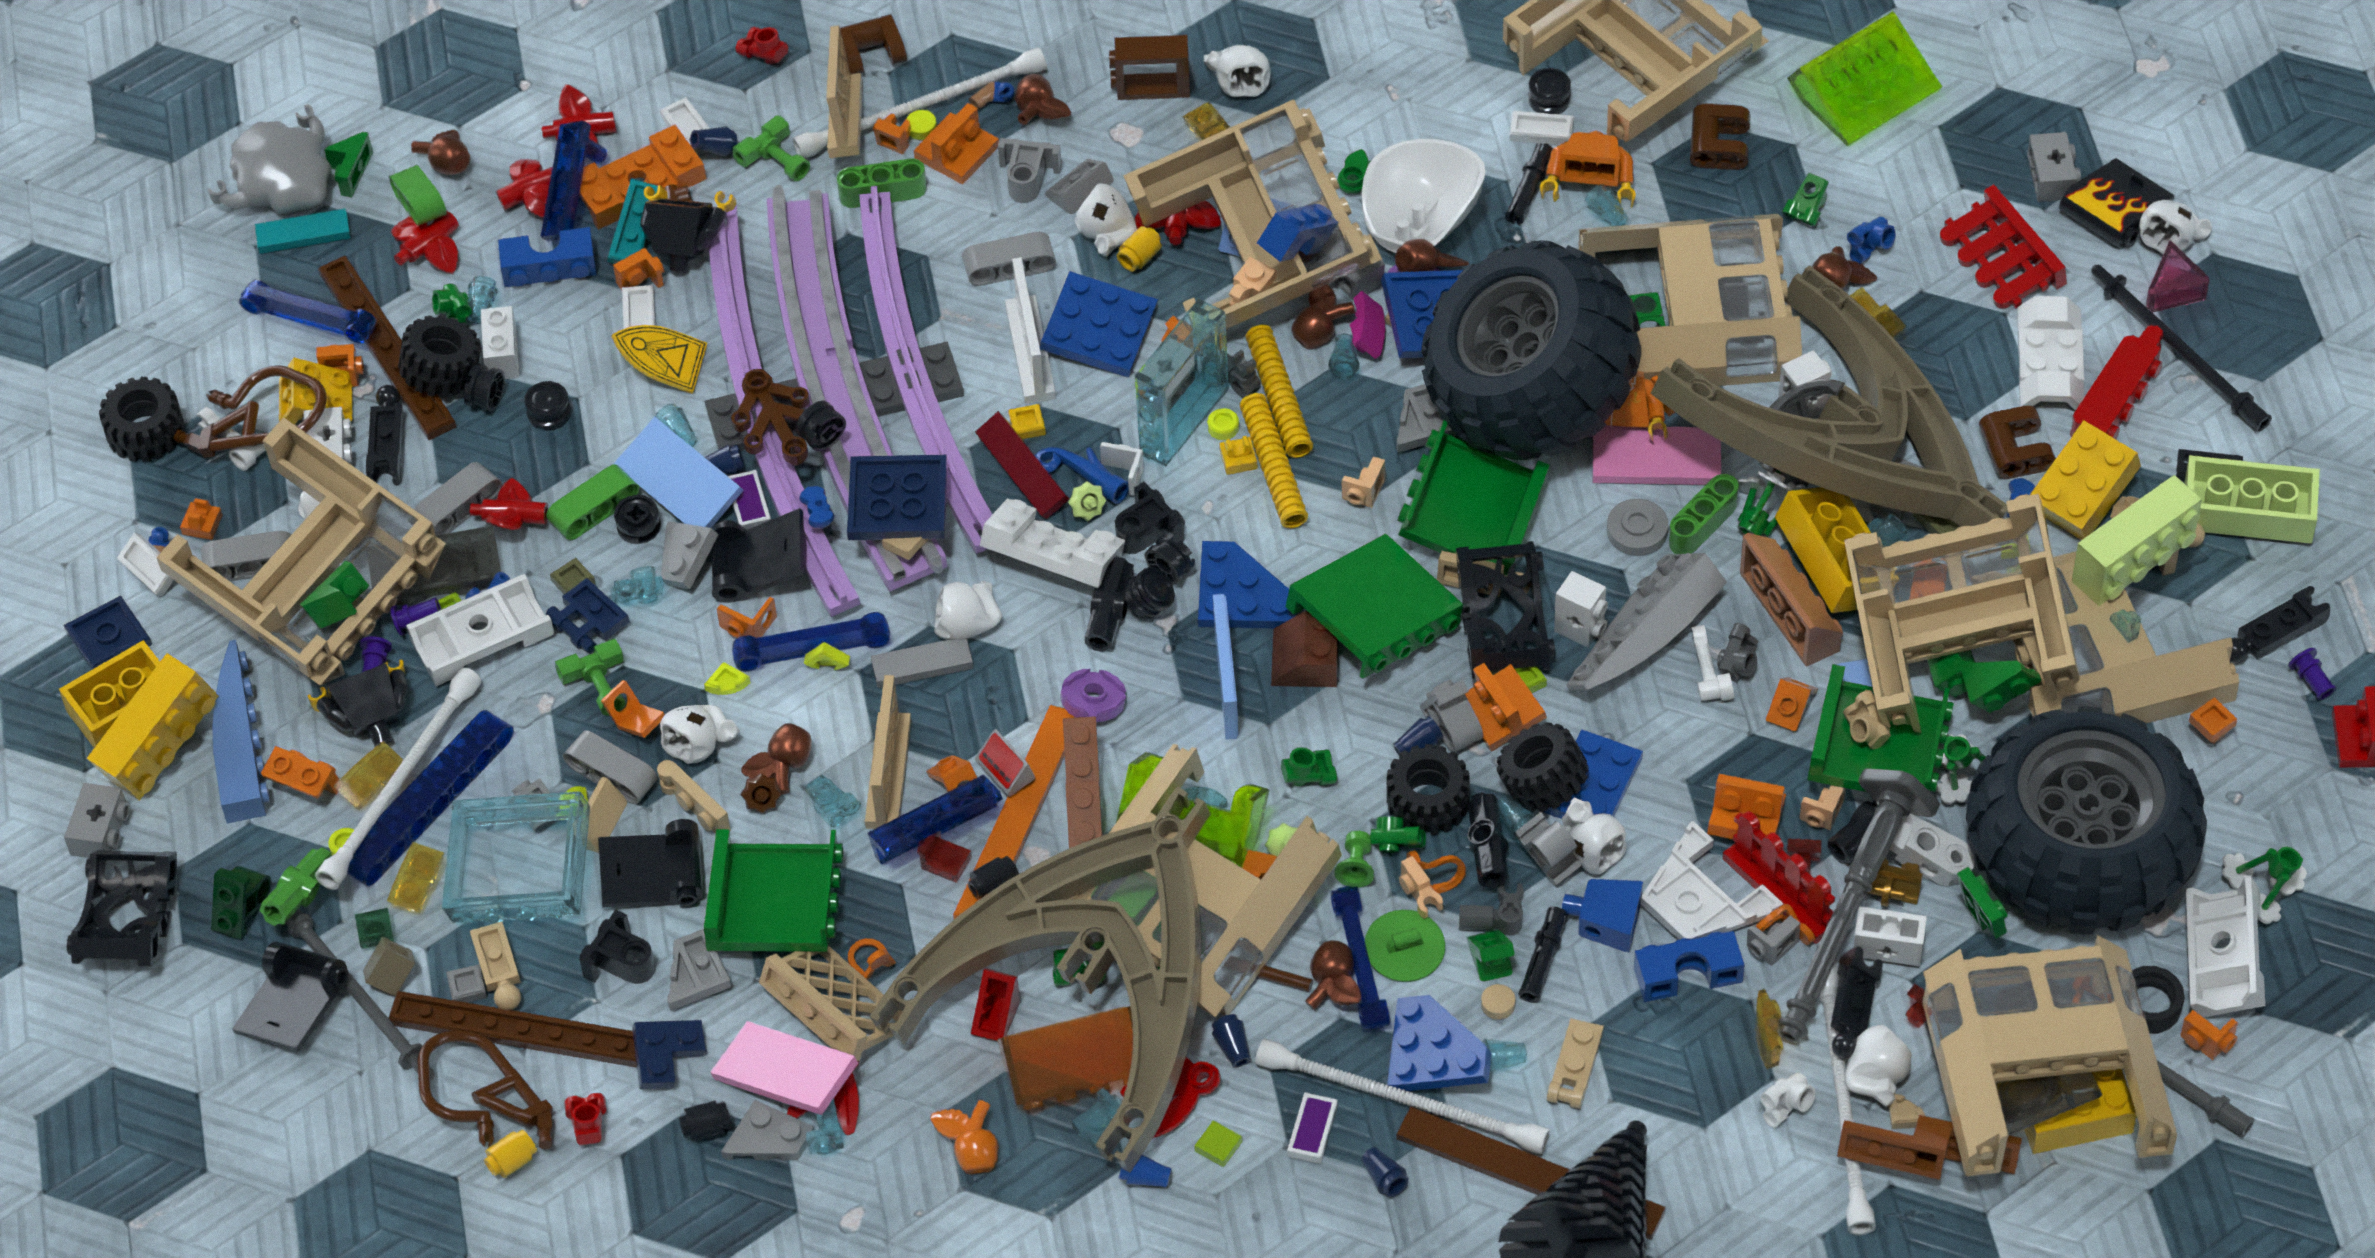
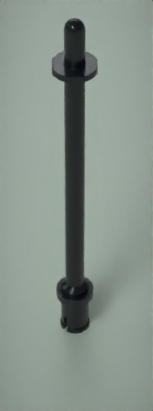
M2096 264L2092 266L2091 273L2105 286L2103 295L2107 299L2116 296L2148 326L2155 325L2163 330L2162 339L2231 401V411L2235 415H2241L2256 431H2262L2269 425L2272 416L2268 415L2254 402V397L2249 392L2240 393L2129 292L2125 288L2127 278L2124 275H2117L2114 278L2101 265Z

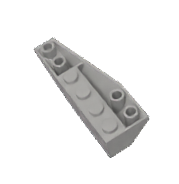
M1667 554L1657 562V568L1651 575L1639 581L1636 586L1637 590L1629 597L1582 664L1574 671L1573 676L1566 684L1568 689L1589 690L1621 675L1656 653L1686 628L1727 583L1707 554Z

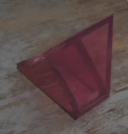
M2171 240L2168 242L2148 289L2145 306L2152 313L2203 301L2207 297L2210 281L2208 276Z

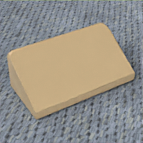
M602 777L599 780L574 827L578 846L599 853L598 837H610L627 805L625 797L606 777Z

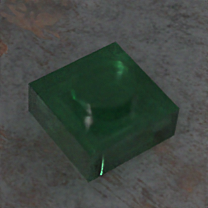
M388 907L355 914L361 949L377 946L382 937L394 942Z

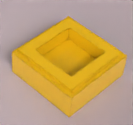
M1039 404L1008 410L1010 423L1022 439L1046 435Z

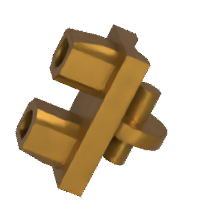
M1885 858L1872 884V890L1868 893L1882 896L1881 906L1888 907L1890 898L1917 904L1923 877L1919 865L1906 862L1902 864L1901 868L1888 865L1889 861Z

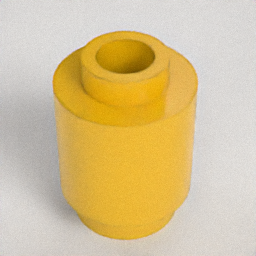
M1139 227L1119 247V252L1117 253L1119 263L1131 272L1143 268L1162 247L1159 234L1152 228Z
M523 1129L517 1133L512 1131L485 1150L487 1157L484 1159V1163L494 1176L500 1174L503 1178H506L531 1161L532 1155L537 1152V1148L533 1140Z

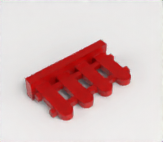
M1994 184L1984 190L1985 202L1980 205L1978 202H1975L1971 205L1970 212L1955 221L1951 217L1944 221L1945 227L1940 231L1941 243L1945 246H1953L1960 243L1963 246L1957 253L1959 264L1964 267H1970L1977 263L1981 267L1975 273L1976 283L1982 288L1990 287L1993 284L1999 288L1993 293V302L1996 307L2005 309L2013 305L2017 308L2022 305L2021 299L2035 290L2040 289L2042 292L2047 290L2049 282L2056 290L2067 284L2066 267ZM1985 226L1989 229L1987 233L1973 241L1968 238ZM2002 247L2007 250V252L1991 262L1986 259L1987 256ZM2019 268L2025 271V273L2008 283L2003 279Z
M1747 811L1742 814L1740 812L1734 817V822L1738 824V832L1733 835L1735 843L1723 852L1722 860L1755 890L1763 884L1783 905L1789 904L1800 924L1807 925L1813 932L1815 937L1813 942L1815 944L1819 943L1834 912L1829 908L1835 902V897L1831 894L1830 883L1822 875H1817L1813 878L1807 872V864L1799 854L1795 853L1790 857L1784 851V844L1776 833L1770 832L1766 835L1760 830V822L1754 813ZM1783 912V913H1782V914L1786 915L1787 917H1789L1788 914H1787V912Z

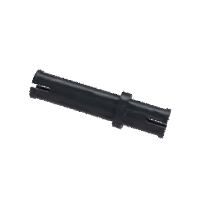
M1537 143L1529 162H1526L1523 166V176L1505 213L1506 220L1512 224H1515L1517 217H1519L1517 225L1524 222L1525 215L1539 183L1546 177V167L1553 150L1547 143L1543 144L1542 150H1540L1542 143Z
M1549 907L1543 926L1536 933L1534 939L1536 943L1535 949L1531 956L1524 981L1518 992V995H1521L1520 998L1524 1001L1531 1003L1539 1001L1553 955L1560 948L1562 942L1560 936L1568 914L1562 908Z

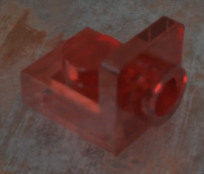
M936 827L932 828L928 836L922 837L917 849L922 870L955 883L958 882L972 858L971 850L942 839L941 830Z

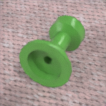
M1351 831L1346 835L1345 849L1350 853V858L1338 863L1334 871L1337 881L1345 886L1353 888L1365 887L1374 879L1373 868L1363 860V855L1370 852L1372 845L1368 833L1364 831Z

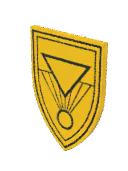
M656 325L627 327L612 334L611 337L619 352L638 371L656 381L690 394L693 393L707 346L706 342Z

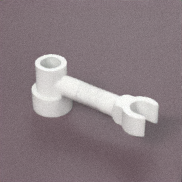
M205 407L196 414L203 419L198 423L202 429L220 420L208 407ZM230 428L220 434V436L226 438L240 436V434ZM264 444L231 449L229 456L236 467L246 471L256 463V458L266 449Z
M1705 626L1691 627L1693 642L1703 677L1702 682H1697L1701 702L1718 698L1721 701L1734 699L1730 673L1715 674Z

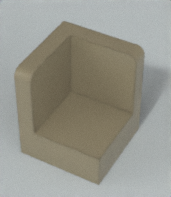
M382 937L363 969L365 982L395 996L415 964L412 950Z

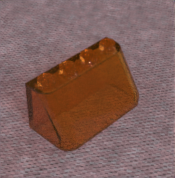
M1130 1005L997 1038L1015 1105L1022 1104L1023 1109L1028 1110L1044 1106L1043 1099L1056 1096L1057 1102L1076 1098L1077 1090L1089 1088L1090 1094L1110 1089L1109 1082L1121 1079L1123 1085H1127L1133 1052V1022Z

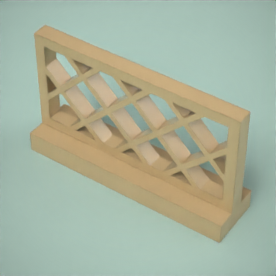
M839 25L830 26L826 94L829 108L827 143L829 159L860 155L863 80L861 73L850 74Z
M884 675L865 814L866 829L899 830L912 720L911 713H899L894 675Z
M828 946V952L796 951L783 958H780L777 954L766 958L759 984L832 1049L854 1055L856 1060L859 1061L862 1051L894 1036L891 1030L886 1034L877 1029L871 1019L856 1017V1011L872 1014L884 994L831 947ZM819 953L828 963L811 960V957ZM792 967L805 969L804 975L798 974ZM810 970L828 973V979L810 976ZM833 975L844 976L851 983L833 980ZM814 987L827 989V995L821 994ZM833 990L850 993L851 999L833 996ZM856 995L869 997L874 1004L856 1001ZM837 1007L849 1009L850 1015L843 1014ZM902 1010L897 1011L893 1016V1019L896 1021L895 1025L903 1012ZM860 1028L873 1030V1034L868 1036Z

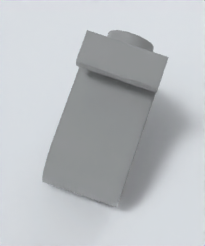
M1000 138L998 145L999 165L1006 168V164L1009 163L1007 177L1011 199L1019 203H1029L1035 200L1040 192L1045 168H1052L1054 174H1060L1062 166L1060 145Z
M1451 679L1447 680L1426 694L1427 700L1420 705V708L1425 718L1431 716L1437 723L1444 736L1442 740L1449 751L1457 752L1483 739V730L1465 695L1469 690L1464 680L1455 684L1452 683Z
M1540 812L1513 834L1552 884L1556 886L1578 869L1582 863L1572 854L1577 845L1570 833L1558 821L1549 825L1544 818L1545 816Z

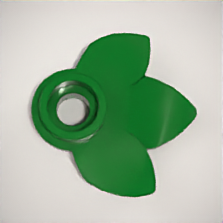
M1363 149L1349 154L1345 159V167L1338 174L1337 182L1339 187L1346 193L1362 192L1363 178L1371 162L1368 161V156Z

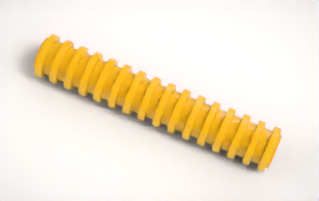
M1268 325L1254 326L1247 331L1245 338L1251 350V356L1256 362V370L1259 373V378L1267 395V401L1275 418L1277 429L1283 440V446L1289 457H1303L1311 452L1313 442L1310 439L1308 428L1302 417V411L1294 394L1289 375L1286 372L1273 330Z
M1261 393L1249 394L1241 400L1239 407L1245 419L1253 447L1256 450L1258 461L1261 464V469L1264 472L1269 492L1275 503L1280 523L1285 528L1299 527L1307 521L1308 512L1305 510L1303 498L1294 479V473L1286 456V451L1283 448L1278 429L1275 426V420L1267 403V398Z

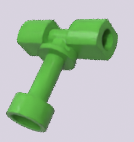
M776 115L762 125V133L755 139L748 136L732 148L733 158L741 166L747 167L761 156L764 159L773 157L785 166L784 173L794 181L802 180L810 169V162L800 154L791 156L780 148L781 141L790 135L788 122L779 115Z
M615 638L594 646V653L579 658L575 653L555 661L556 672L563 685L581 678L586 682H593L599 693L596 703L603 715L610 716L601 700L613 689L610 688L604 677L607 673V668L623 662V653ZM619 694L614 701V707L618 712L625 706L622 694Z

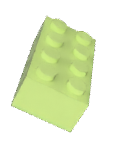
M2189 455L2185 485L2202 499L2199 512L2200 518L2197 523L2203 527L2206 533L2312 544L2317 523L2320 469Z
M2173 475L2078 542L2071 582L2098 606L2108 599H2116L2129 584L2141 581L2153 567L2165 564L2174 552L2180 548L2185 549L2193 543L2196 538V528L2200 518L2199 512L2202 499Z

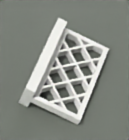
M1022 258L1012 259L1016 298L1006 299L1005 306L1024 402L1029 404L1055 400L1056 393L1048 353L1040 349L1044 334L1036 295L1029 296Z

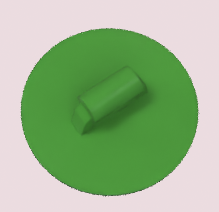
M1395 910L1385 913L1370 925L1365 936L1364 949L1369 963L1378 973L1395 981L1410 982L1429 976L1439 967L1445 954V939L1441 929L1431 918L1427 917L1424 919L1417 911Z

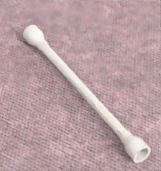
M1037 47L1024 52L1015 61L1007 63L1006 67L1003 66L999 70L989 71L988 73L981 74V76L974 77V79H968L967 81L960 82V84L957 83L956 85L949 86V88L946 87L945 89L935 91V93L932 92L928 96L924 95V97L921 96V98L903 103V105H897L896 108L892 107V109H886L885 111L878 112V114L875 113L871 117H864L861 119V132L866 130V128H872L878 118L884 120L889 114H895L896 118L902 117V115L905 116L909 112L912 113L916 110L927 108V106L934 105V103L937 104L938 102L948 100V98L951 99L952 97L959 96V94H965L966 92L973 91V89L980 88V86H986L990 82L1005 79V77L1031 75L1047 70L1045 57L1041 49ZM828 130L806 132L793 137L796 153L805 159L816 155L827 146Z
M460 668L453 677L449 693L445 697V702L385 785L375 802H373V805H371L356 829H354V832H352L343 847H340L336 854L326 859L317 870L315 877L322 886L336 890L347 875L349 863L353 859V854L370 829H372V826H374L453 711L463 701L473 696L480 686L481 678L475 671L469 668Z
M1834 961L1820 992V1000L1823 1002L1842 1131L1844 1120L1854 1121L1850 1093L1845 1082V1059L1837 1057L1832 1051L1831 1045L1834 1037L1840 1033L1830 1026L1840 976L1837 974L1838 963ZM1845 1158L1850 1190L1848 1193L1849 1204L1846 1211L1848 1231L1854 1235L1869 1234L1876 1229L1874 1210L1867 1201L1866 1192L1863 1190L1860 1162Z
M1265 1038L1261 1041L1257 1051L1256 1065L1272 1070L1289 1069L1292 1071H1303L1304 1073L1308 1072V1074L1312 1073L1313 1076L1324 1077L1326 1080H1332L1338 1084L1341 1083V1085L1345 1084V1086L1349 1085V1087L1361 1089L1367 1093L1370 1092V1094H1378L1379 1097H1386V1099L1398 1101L1399 1103L1403 1102L1404 1105L1407 1103L1408 1106H1415L1417 1109L1428 1110V1112L1432 1111L1433 1114H1440V1116L1445 1118L1457 1119L1458 1122H1465V1124L1470 1126L1482 1127L1483 1130H1490V1132H1495L1496 1134L1499 1132V1135L1503 1134L1506 1139L1514 1141L1524 1150L1542 1155L1548 1143L1549 1128L1536 1124H1516L1513 1122L1505 1124L1504 1121L1501 1123L1500 1120H1493L1491 1117L1480 1116V1114L1476 1115L1475 1112H1468V1110L1459 1109V1107L1455 1108V1106L1451 1107L1450 1104H1443L1437 1100L1434 1101V1099L1430 1100V1098L1426 1099L1425 1096H1418L1412 1092L1409 1093V1091L1405 1092V1090L1401 1091L1400 1088H1393V1086L1385 1085L1384 1083L1372 1082L1371 1079H1364V1077L1359 1075L1356 1076L1346 1071L1343 1073V1070L1339 1071V1069L1335 1070L1333 1067H1327L1321 1063L1318 1064V1062L1306 1061L1300 1055L1290 1052L1282 1044Z

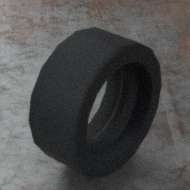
M2141 966L2133 969L2130 983L2131 991L2140 987H2154L2166 993L2171 1000L2170 1007L2159 1013H2149L2136 1007L2138 1015L2145 1018L2149 1033H2161L2169 1030L2178 1022L2182 1012L2185 997L2181 982L2169 970L2158 966Z

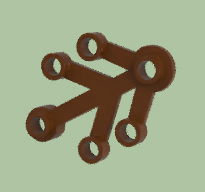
M750 370L742 380V390L745 396L738 411H735L731 416L733 428L738 432H744L751 427L750 413L757 400H759L762 406V410L751 432L744 438L746 452L758 454L763 450V436L771 422L782 442L784 460L795 466L802 464L808 457L807 443L803 438L792 434L784 418L798 421L800 415L804 412L802 408L809 404L807 389L803 387L793 388L774 383L772 377L765 370ZM772 396L790 399L792 406L777 403L773 400ZM798 396L804 397L802 399H795ZM740 419H744V420H745L744 422H741V423H740V422H737V421L740 420ZM751 442H758L756 445H750Z

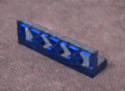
M983 774L868 832L867 834L877 861L882 865L997 807L996 802L1003 799L1001 791Z

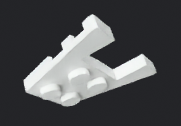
M1694 821L1689 823L1680 842L1677 841L1670 857L1664 866L1660 867L1641 896L1640 904L1678 940L1683 938L1695 939L1708 936L1714 932H1730L1760 921L1783 905L1763 884L1739 903H1735L1704 875L1693 862L1713 847L1714 839Z

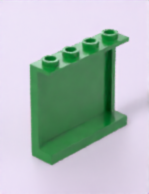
M1443 420L1438 431L1432 429L1425 447L1429 448L1430 451L1428 455H1422L1416 472L1421 473L1419 480L1413 479L1406 496L1412 499L1409 505L1403 504L1397 521L1401 522L1402 525L1398 535L1439 553L1446 551L1456 554V548L1459 547L1478 549L1521 544L1550 465L1538 460L1533 470L1496 454L1480 451L1463 440L1444 433L1447 421ZM1516 557L1502 560L1504 575L1507 576L1508 570L1514 564ZM1496 559V560H1486V561L1496 563L1497 559Z
M1384 534L1290 584L1285 607L1293 615L1306 609L1362 661L1359 676L1364 679L1373 673L1381 672L1387 665L1398 659H1405L1414 650L1430 645L1443 634L1455 631L1461 622L1460 617L1464 604L1391 537Z
M1832 664L1807 780L1866 792L1859 784V777L1864 769L1898 770L1913 775L1929 792L1935 793L1939 773L1933 772V769L1941 768L1944 749H1939L1938 744L1945 745L1949 726L1943 725V721L1950 722L1954 705L1953 702H1948L1950 688L1945 687L1942 701L1914 696L1921 733L1913 731L1912 725H1895L1890 721L1891 736L1880 748L1871 749L1867 742H1856L1852 738L1850 724L1843 711L1855 702V698L1861 692L1871 690L1874 695L1873 687L1843 681L1845 666Z
M716 829L704 921L706 950L828 952L829 938H835L836 921L835 918L831 917L832 913L838 912V893H834V888H840L841 869L837 868V864L843 863L844 855L843 844L837 843L836 830H831L829 844L731 843L730 829Z

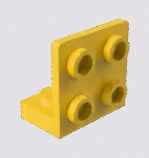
M293 357L287 367L317 379L326 391L327 401L325 408L342 407L344 418L352 421V384L349 372ZM280 376L279 422L284 417L295 425L298 420L303 419L304 410L313 409L315 393L307 386Z

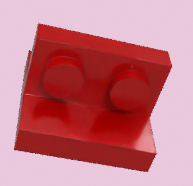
M2365 686L2362 699L2357 700L2356 705H2333L2332 720L2339 768L2375 767V686Z

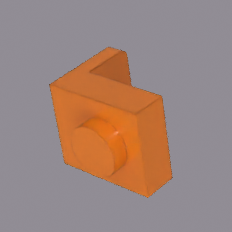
M354 344L316 347L318 364L349 372L352 387L359 386V375L364 374L363 357L357 356Z
M2192 1010L2184 1018L2180 1036L2188 1046L2195 1050H2200L2210 1059L2214 1060L2222 1051L2227 1053L2236 1043L2238 1037L2235 1034L2238 1022L2232 1018L2219 1030Z

